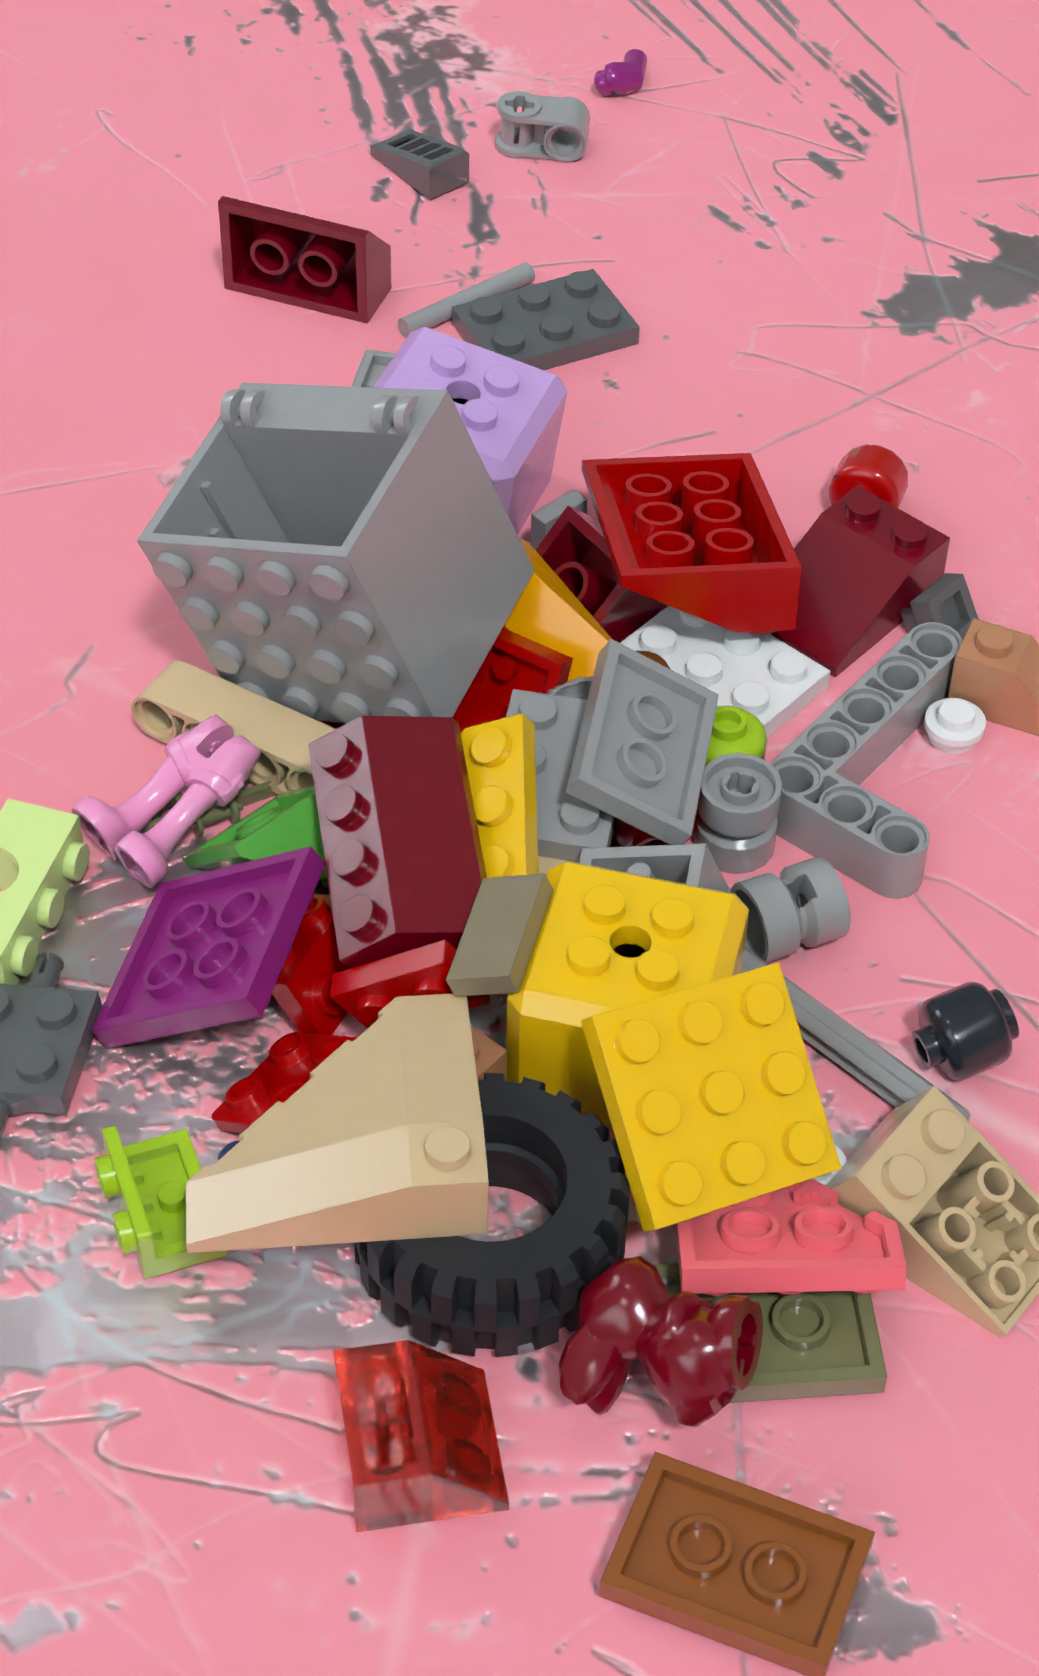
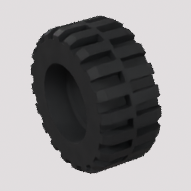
M484 1073V1080L478 1081L483 1118L489 1186L504 1187L522 1192L541 1203L552 1214V1217L536 1230L518 1238L504 1241H476L460 1236L355 1242L353 1247L355 1263L360 1265V1278L369 1297L377 1301L381 1300V1312L395 1326L402 1328L409 1322L412 1324L413 1338L433 1347H436L439 1340L451 1343L452 1353L475 1356L476 1348L495 1349V1357L518 1355V1346L532 1343L535 1350L544 1348L559 1341V1329L565 1327L571 1333L580 1327L578 1308L583 1288L617 1260L624 1258L629 1205V1182L625 1177V1168L618 1145L612 1140L608 1141L609 1129L592 1112L584 1116L581 1115V1102L561 1090L556 1096L545 1092L546 1084L534 1079L523 1077L522 1083L505 1081V1074Z

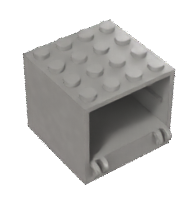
M242 382L238 389L229 390L224 394L221 400L219 418L137 540L151 563L154 574L164 584L180 610L182 619L193 631L204 649L208 661L215 667L221 678L315 720L346 724L360 716L453 717L535 571L448 390Z

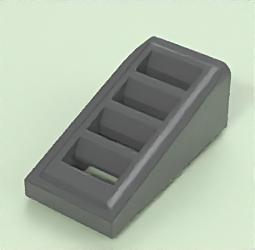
M409 129L370 146L372 156L430 200L469 183V153L451 143Z

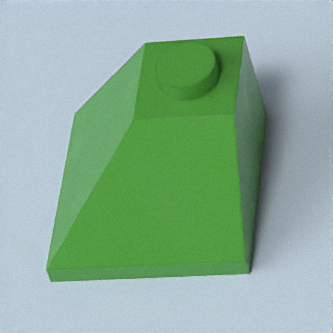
M311 786L279 794L240 819V822L232 824L182 856L188 868L212 871L309 846L325 862L315 787ZM326 865L319 879L323 887L329 886Z

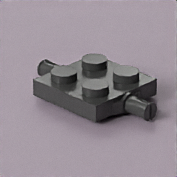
M41 953L37 956L30 980L25 985L0 984V1138L8 1117L30 1112L67 1115L94 1037L91 1030L102 1008L98 991L55 988L60 973L64 968V962L53 953H49L48 959L46 953Z

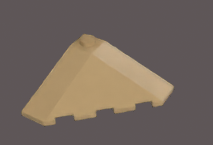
M454 994L395 997L378 1012V1020L354 1041L347 1040L310 1072V1080L284 1103L276 1102L239 1135V1143L212 1167L205 1165L186 1182L187 1253L488 1234L489 1180L467 996L455 997Z

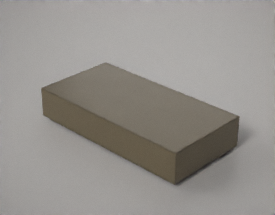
M545 873L483 878L446 978V982L455 997L518 993L553 892V888Z

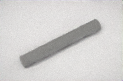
M524 262L398 320L399 331L403 337L407 338L411 332L422 327L432 328L452 319L453 306L471 302L480 297H490L512 291L535 280L534 270L529 263Z

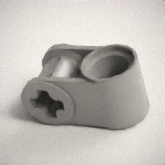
M522 91L505 93L499 98L497 110L501 116V131L495 137V147L499 153L511 158L528 157L557 160L560 162H573L581 158L585 153L588 144L590 114L587 106L579 99L532 95ZM519 106L522 107V112H517ZM567 128L571 129V131H566L562 129ZM514 137H519L517 144L514 143Z

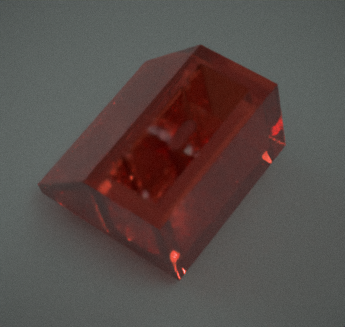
M411 1340L333 1350L336 1400L356 1533L509 1510V1498L483 1369Z

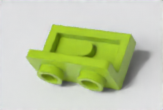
M116 1125L101 1129L105 1155L94 1158L98 1182L104 1199L115 1196L118 1198L121 1211L113 1213L112 1220L119 1247L123 1256L136 1253L144 1280L227 1256L228 1251L187 1253L186 1182L201 1169L187 1128L126 1146L122 1145Z

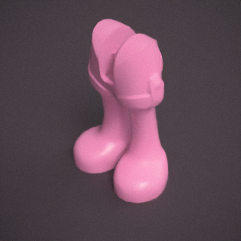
M215 714L192 730L186 731L171 740L164 750L167 756L165 762L131 798L112 807L98 798L89 796L79 800L71 810L73 814L79 815L82 828L114 861L120 859L132 877L141 884L153 888L166 876L168 870L167 859L179 840L213 804L225 806L232 801L250 776L251 771L261 756V751L245 737H233L234 730L232 726ZM185 787L187 788V791L154 827L143 834L140 833L167 803Z

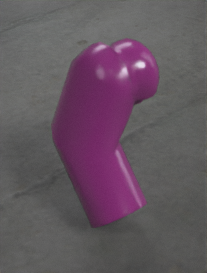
M632 49L626 52L623 62L606 64L605 69L597 71L594 76V84L597 91L603 96H609L613 92L621 95L637 92L644 82L647 65L646 54L642 50Z

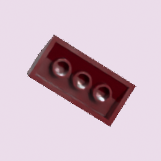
M360 716L309 743L339 961L350 968H354L442 940H446L457 949L482 880L487 878L459 723L452 717Z

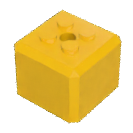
M568 861L548 871L547 878L553 888V892L518 993H509L507 997V1081L522 1083L523 1077L543 1082L546 1084L545 1092L556 1096L561 1090L581 1102V1115L584 1116L592 1112L604 1125L612 1126L581 1020L742 973L749 909L735 893Z

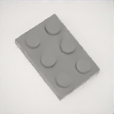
M610 639L598 653L566 793L670 845L683 844L692 835L719 694Z
M513 689L506 717L523 713L535 724L538 856L579 862L582 848H606L610 846L616 818L566 793L587 700Z

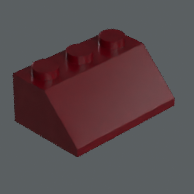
M222 196L219 199L218 210L225 289L366 324L369 323L392 289L391 246L372 232Z

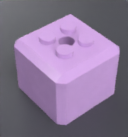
M422 327L411 332L373 387L448 390L518 535L551 479L567 397L566 387L555 374L436 330Z

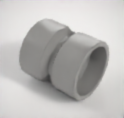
M742 753L722 755L710 761L704 768L697 804L698 812L695 823L694 844H707L721 872L733 874L753 872L765 866L774 853L778 825L777 815L780 809L783 783L779 772L768 761L755 755Z
M823 857L811 858L784 867L779 878L773 873H765L735 883L731 888L730 893H735L749 909L745 948L766 963L795 954L800 948V942L806 947H816L845 937L849 932L851 918L845 889L833 866Z

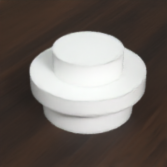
M946 698L934 702L928 707L924 719V728L931 744L938 750L950 754H960L971 750L983 737L986 727V718L981 709L975 704L960 698Z

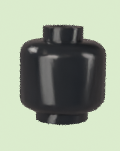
M971 981L923 1002L919 1010L920 1029L912 1032V1040L917 1054L928 1069L937 1066L948 1078L963 1081L1004 1063L1012 1053V1040L1018 1038L1019 1027L1015 1014L1001 991L998 989L989 991L983 984Z

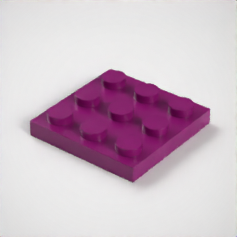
M309 846L160 883L91 1032L106 1048L261 1017L271 1000L272 991L284 962L292 950L293 941L305 912L313 900L315 888L326 865L325 862Z

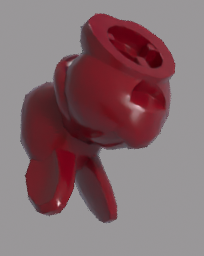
M641 1256L619 1259L587 1284L581 1292L578 1308L580 1327L566 1341L559 1361L560 1388L563 1395L575 1405L587 1403L593 1411L602 1415L609 1411L620 1396L632 1361L639 1359L646 1370L652 1388L669 1406L670 1412L677 1423L689 1427H698L729 1404L737 1390H744L752 1380L758 1363L763 1336L761 1306L759 1302H753L749 1296L744 1295L728 1296L717 1301L714 1306H712L711 1302L700 1299L697 1294L690 1291H680L669 1297L666 1286L655 1265Z

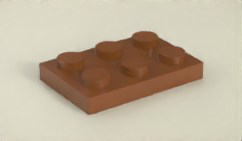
M655 1451L601 1577L599 1597L806 1676H826L870 1554L875 1532Z

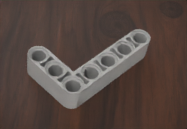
M936 622L923 623L913 628L771 763L779 772L783 783L780 809L777 815L776 835L813 857H823L837 871L887 898L900 899L909 897L918 891L924 873L929 845V831L925 824L916 817L859 785L924 722L926 711L931 704L948 698L955 656L962 643V638L955 629Z

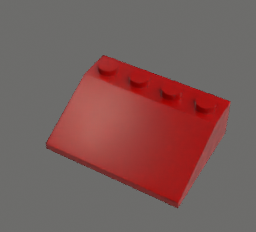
M751 453L582 460L581 470L621 587L736 633L747 632L753 635H768L774 631L796 630L802 566Z

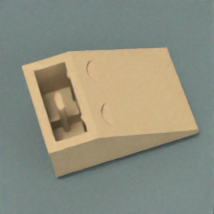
M935 1085L892 1110L826 1185L839 1192V1205L864 1217L872 1210H875L896 1221L907 1265L906 1278L1001 1338L1007 1335L1038 1296L1039 1195Z

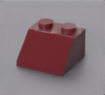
M569 505L536 548L537 553L607 634L619 643L656 616L664 606L661 602L621 587L599 520Z

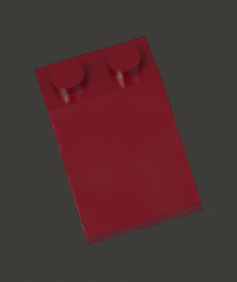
M857 485L823 511L794 548L802 566L796 630L774 631L771 635L830 670L831 676L837 677L901 624L903 619L900 611L904 608L912 609L910 602L944 575L950 537Z

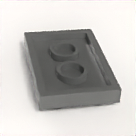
M594 269L573 272L564 277L538 284L525 285L522 288L490 297H480L474 301L452 307V325L465 342L541 370L551 369L639 344V325Z

